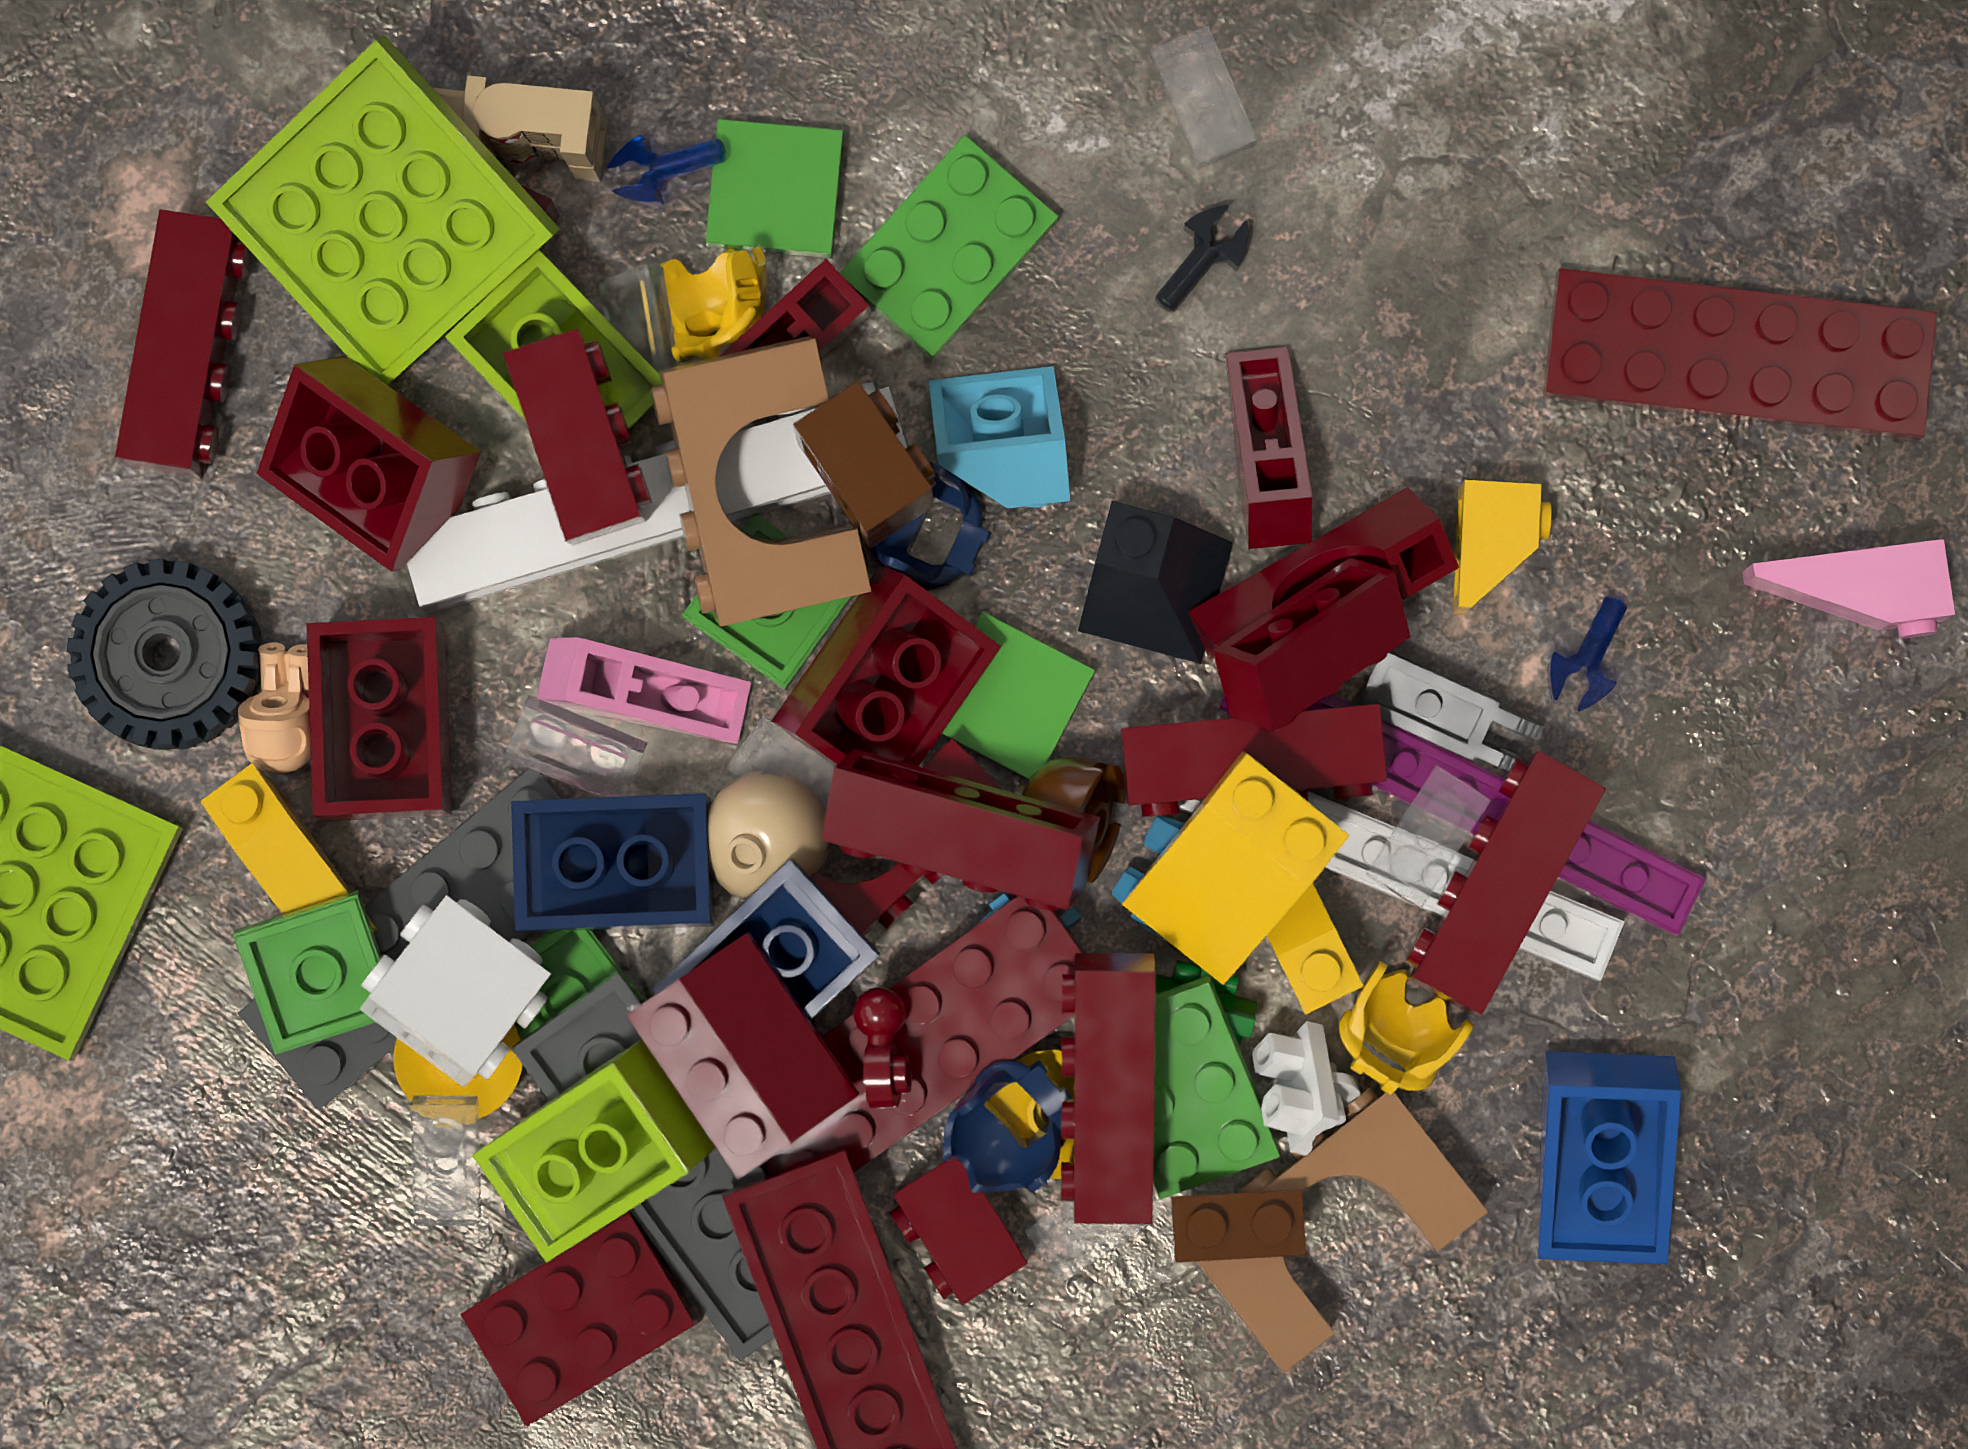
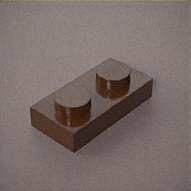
M1302 1189L1170 1197L1175 1263L1306 1255Z

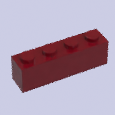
M159 209L115 458L126 467L202 479L205 463L212 464L215 460L219 441L218 427L212 426L216 401L223 402L225 400L230 379L229 365L223 364L227 339L235 340L241 317L240 303L234 302L238 278L245 279L247 277L252 252L220 218Z
M1380 704L1302 711L1292 723L1275 731L1267 730L1237 718L1120 729L1127 805H1141L1142 817L1180 814L1179 801L1205 799L1242 751L1247 753L1307 802L1309 801L1308 789L1333 786L1334 799L1371 796L1373 795L1372 783L1387 781Z
M853 749L834 767L821 840L840 845L841 850L851 856L860 858L880 856L901 862V866L905 870L914 874L935 875L940 873L962 880V883L967 888L974 891L994 893L1000 890L1024 897V901L1028 905L1037 909L1058 910L1063 908L1068 910L1085 889L1100 817Z
M1540 751L1532 754L1527 763L1516 758L1498 790L1499 793L1507 796L1498 816L1494 819L1486 814L1467 846L1468 849L1477 854L1465 876L1454 871L1438 898L1436 904L1446 910L1434 932L1423 927L1405 961L1415 966L1408 980L1475 1017L1482 1016L1607 788Z
M1075 953V974H1062V1013L1075 1014V1037H1062V1077H1075V1100L1061 1101V1139H1074V1162H1061V1201L1074 1202V1224H1153L1154 954Z

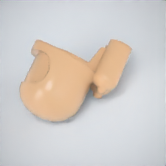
M272 642L263 644L258 649L262 692L241 703L238 708V719L242 747L249 762L267 773L286 774L302 767L311 757L307 645H296L285 651L283 644Z

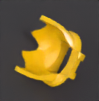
M760 244L752 249L754 259L751 258L747 251L729 248L716 257L715 262L707 271L700 274L689 273L682 263L676 259L664 261L660 265L658 270L659 288L663 304L674 327L672 333L673 347L671 349L673 357L677 361H690L695 356H699L702 359L717 357L721 346L734 343L761 318V315L765 312L767 266ZM718 331L715 335L708 336L711 333Z
M1378 961L1363 983L1364 987L1360 989L1353 1009L1344 1011L1339 1022L1341 1041L1354 1058L1350 1069L1359 1075L1364 1072L1382 1084L1380 1089L1389 1095H1392L1397 1088L1407 1091L1424 1090L1432 1085L1437 1076V1070L1446 1064L1460 1049L1471 1033L1474 1024L1465 1019L1454 1030L1448 1017L1447 1001L1437 995L1423 1003H1409L1405 996L1408 971L1400 969L1384 974L1388 965ZM1364 1041L1402 1066L1406 1071L1402 1072L1382 1062L1363 1045Z

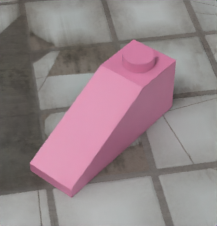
M1944 539L1753 563L1742 572L1744 584L1876 630L1898 628L1900 639L1938 633L1937 623H1941L1955 615Z
M580 637L550 638L536 700L598 716L738 744L751 682Z

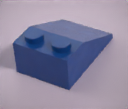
M1545 1051L1541 1113L1538 1259L1668 1265L1681 1086L1675 1056Z

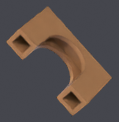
M807 336L658 370L662 385L651 387V395L659 425L670 423L676 448L665 450V456L673 488L685 486L690 511L680 513L679 516L687 550L699 549L705 574L694 576V583L702 614L713 612L716 622L721 627L871 592L858 529L853 525L846 524L784 539H763L749 535L734 526L723 512L717 496L716 469L718 461L726 444L736 432L757 419L820 405L829 400L815 338Z
M1371 1087L1365 1089L1360 1093L1359 1097L1344 1107L1347 1120L1343 1124L1339 1125L1328 1135L1321 1132L1315 1137L1312 1142L1313 1150L1307 1156L1292 1153L1296 1160L1280 1173L1275 1175L1271 1168L1267 1167L1239 1189L1240 1193L1302 1189L1303 1192L1311 1185L1330 1177H1358L1380 1188L1392 1200L1428 1248L1434 1252H1439L1488 1213L1396 1094L1389 1095L1382 1091L1379 1095H1376ZM1283 1257L1196 1262L1275 1365L1284 1374L1335 1334L1293 1280L1286 1268Z

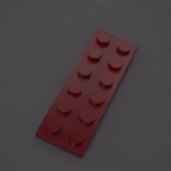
M1559 268L1555 278L1543 397L1921 440L1925 436L1937 312Z
M1017 896L889 988L901 998L905 1006V1020L901 1029L894 1035V1042L898 1048L899 1055H909L912 1070L911 1093L901 1094L899 1107L871 1109L869 1107L865 1093L863 1072L864 1051L868 1044V1037L857 1028L853 1015L823 1035L822 1039L860 1094L796 1141L763 1162L762 1164L769 1174L842 1147L845 1148L852 1170L855 1173L975 1086L976 1076L990 1064L999 1061H1012L1074 1017L1075 1014L1062 1013V974H1075V953L1086 952L1056 910L1034 908L1024 901V897Z
M845 1148L836 1149L722 1192V1199L816 1448L957 1449Z

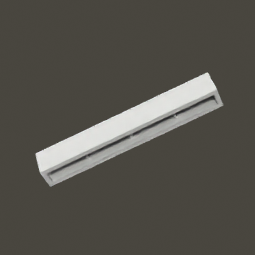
M874 383L861 384L868 395L876 390ZM889 387L879 389L898 418ZM814 406L777 414L779 420L754 427L753 422L736 432L726 444L716 469V491L722 510L731 523L753 517L755 513L760 515L831 493L799 447L793 423L816 409ZM900 422L896 424L900 432L896 436L903 447L907 448ZM674 440L657 446L655 448L657 456L632 463L631 456H624L628 467L638 464L644 474L653 502L652 505L642 507L646 522L576 545L565 542L545 479L533 484L535 493L510 499L508 492H501L472 502L474 511L449 518L407 562L419 607L427 614L683 538L679 514L690 511L685 486L673 488L665 456V450L676 448Z

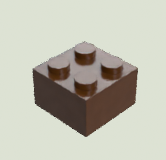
M856 381L793 423L799 447L852 525L858 529V534L870 550L933 507L932 487L936 485L933 479L936 474L915 443L907 448L903 447L896 436L900 432L896 424L899 420L882 393L877 389L868 395L861 383Z

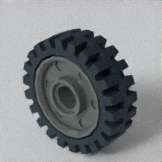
M151 559L149 563L140 564L136 562L123 567L124 571L118 575L111 573L101 581L103 586L97 592L91 590L83 600L86 604L81 614L76 612L71 624L75 631L73 638H68L67 652L71 655V664H67L70 679L76 685L77 689L74 691L79 701L88 709V713L105 729L119 738L138 746L157 750H183L196 747L195 744L201 742H210L219 737V732L225 728H231L239 721V706L243 701L254 696L252 694L256 684L260 685L261 682L258 649L263 644L260 642L259 637L261 631L257 620L250 611V607L240 594L222 578L202 567L184 561ZM164 640H176L180 648L179 660L169 670L157 671L152 661L154 649Z

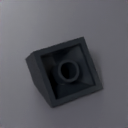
M1111 501L1077 633L1200 665L1204 646L1188 611L1219 594L1233 542L1178 518Z

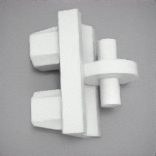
M1306 1021L1292 1037L1268 1033L1252 1053L1255 1073L1276 1078L1279 1085L1275 1084L1264 1095L1261 1106L1264 1126L1287 1132L1290 1152L1307 1156L1313 1150L1312 1142L1317 1135L1345 1122L1344 1107L1360 1096L1358 1081L1349 1074L1337 1072L1335 1063L1329 1061L1322 1024Z

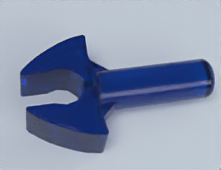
M639 135L630 140L615 154L607 165V169L618 173L640 165L649 171L642 175L637 184L616 188L612 192L634 203L647 206H663L664 201L660 190L667 179L724 163L727 158V151L722 140L715 138L658 155L651 151L650 140Z
M1607 596L1603 599L1577 654L1567 658L1557 652H1553L1550 655L1547 667V682L1552 703L1558 700L1564 687L1565 679L1568 676L1575 675L1580 669L1584 670L1583 680L1586 690L1585 694L1580 698L1574 713L1584 711L1596 704L1610 693L1617 684L1616 681L1603 676L1600 663L1627 610L1626 604L1619 598Z

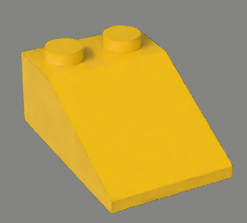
M1242 751L1121 904L1224 985L1309 888L1350 835Z

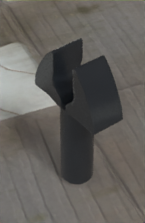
M1228 205L1217 206L1200 212L1184 223L1183 231L1194 238V249L1156 294L1155 300L1163 310L1170 313L1175 312L1212 265L1227 263L1235 272L1239 270L1248 240L1247 220L1236 231L1233 239L1228 242H1219L1214 247L1210 246L1212 240L1211 229L1225 216L1228 211Z

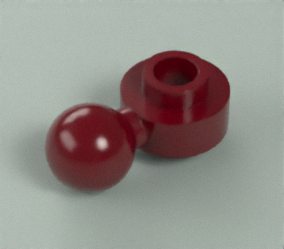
M876 987L862 993L857 999L853 1010L857 1028L868 1037L863 1062L865 1093L871 1109L897 1108L900 1105L901 1094H910L912 1088V1070L909 1055H899L898 1048L894 1042V1035L901 1029L905 1020V1006L901 998L894 991L888 988Z

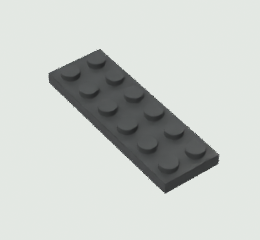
M532 765L364 906L368 917L378 929L374 932V936L381 957L387 955L396 962L410 943L400 936L401 932L423 904L435 911L446 895L456 903L463 899L481 909L491 921L488 927L508 942L512 938L524 942L536 932L515 931L511 801L563 799L536 766ZM253 999L238 1012L244 1022L318 1111H324L393 1053L397 1038L376 1022L275 1055L256 1000Z
M617 970L514 1044L512 1051L550 1101L642 1039L626 1015L643 1003L619 970ZM715 1148L689 1173L630 1209V1212L741 1362L772 1340L774 1334L722 1199V1192L765 1177L767 1174L759 1165L737 1179L718 1149Z

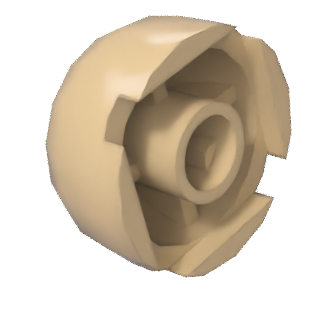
M763 771L748 772L724 786L709 804L707 809V839L710 874L731 895L747 900L791 858L809 876L813 873L817 874L826 863L828 841L821 840L826 811L817 795L795 777L786 774L780 777L772 774H760Z

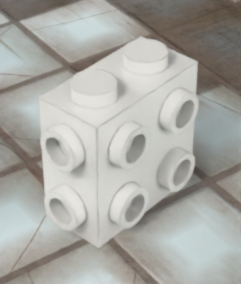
M446 895L435 911L423 904L401 932L400 936L410 943L396 962L387 955H384L361 985L371 994L359 1010L462 1087H465L476 1073L487 1080L510 1050L507 1045L501 1042L502 1038L514 1022L525 1029L549 998L539 989L551 973L540 966L543 962L541 956L529 945L515 938L508 942L488 926L491 923L489 917L477 906L463 899L456 903Z

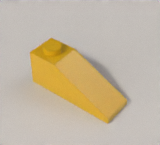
M253 763L200 801L232 849L282 914L351 893L276 783ZM368 917L372 931L374 933L378 929L375 927L371 919Z
M1312 883L1267 935L1305 1015L1364 987Z

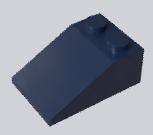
M706 793L511 801L515 931L714 927V881L710 874L707 839V809L711 799Z
M791 858L657 984L652 991L658 994L744 934L750 932L804 1013L812 1021L881 953L797 862Z

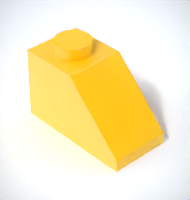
M1480 480L1463 481L1458 489L1455 557L1460 568L1454 571L1452 614L1465 615L1539 548V540L1549 539L1551 502H1541L1542 484Z

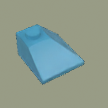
M1054 366L928 380L938 465L1006 508L1024 506L1038 508L1050 503L1070 501L1066 444Z

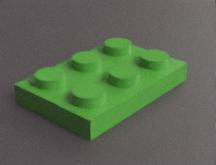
M964 134L839 273L871 307L929 358L934 360L1058 223L1059 216Z
M1210 975L1155 995L1153 1184L1161 1200L1279 1158L1281 1155V1147L1273 1128L1264 1126L1261 1098Z

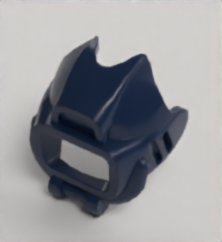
M929 462L936 474L933 477L936 483L932 487L933 504L940 503L963 514L964 519L945 562L941 565H932L910 555V551L929 510L875 545L869 551L883 565L905 574L921 587L936 588L952 582L960 573L972 577L977 568L974 562L983 544H988L992 533L982 528L980 504L970 489L965 487L964 482L942 466Z
M1011 1060L990 1064L976 1076L975 1086L961 1097L949 1115L943 1136V1161L957 1160L964 1165L969 1187L973 1193L1009 1191L1020 1188H1027L1030 1192H1034L1042 1187L1053 1175L1060 1159V1148L1066 1141V1139H1061V1101L1071 1100L1073 1095L1064 1086L1060 1088L1047 1074L1049 1069L1041 1060L1036 1061L1030 1067L1021 1062ZM1017 1082L1049 1117L1050 1123L1029 1139L1022 1138L988 1101L995 1093L1011 1083Z

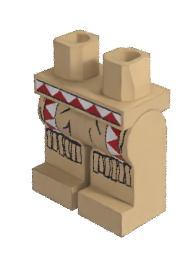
M467 75L465 91L433 88L495 157L498 156L503 161L514 165L526 164L535 158L565 161L575 179L601 182L608 120L593 91L510 83L491 85L486 77Z

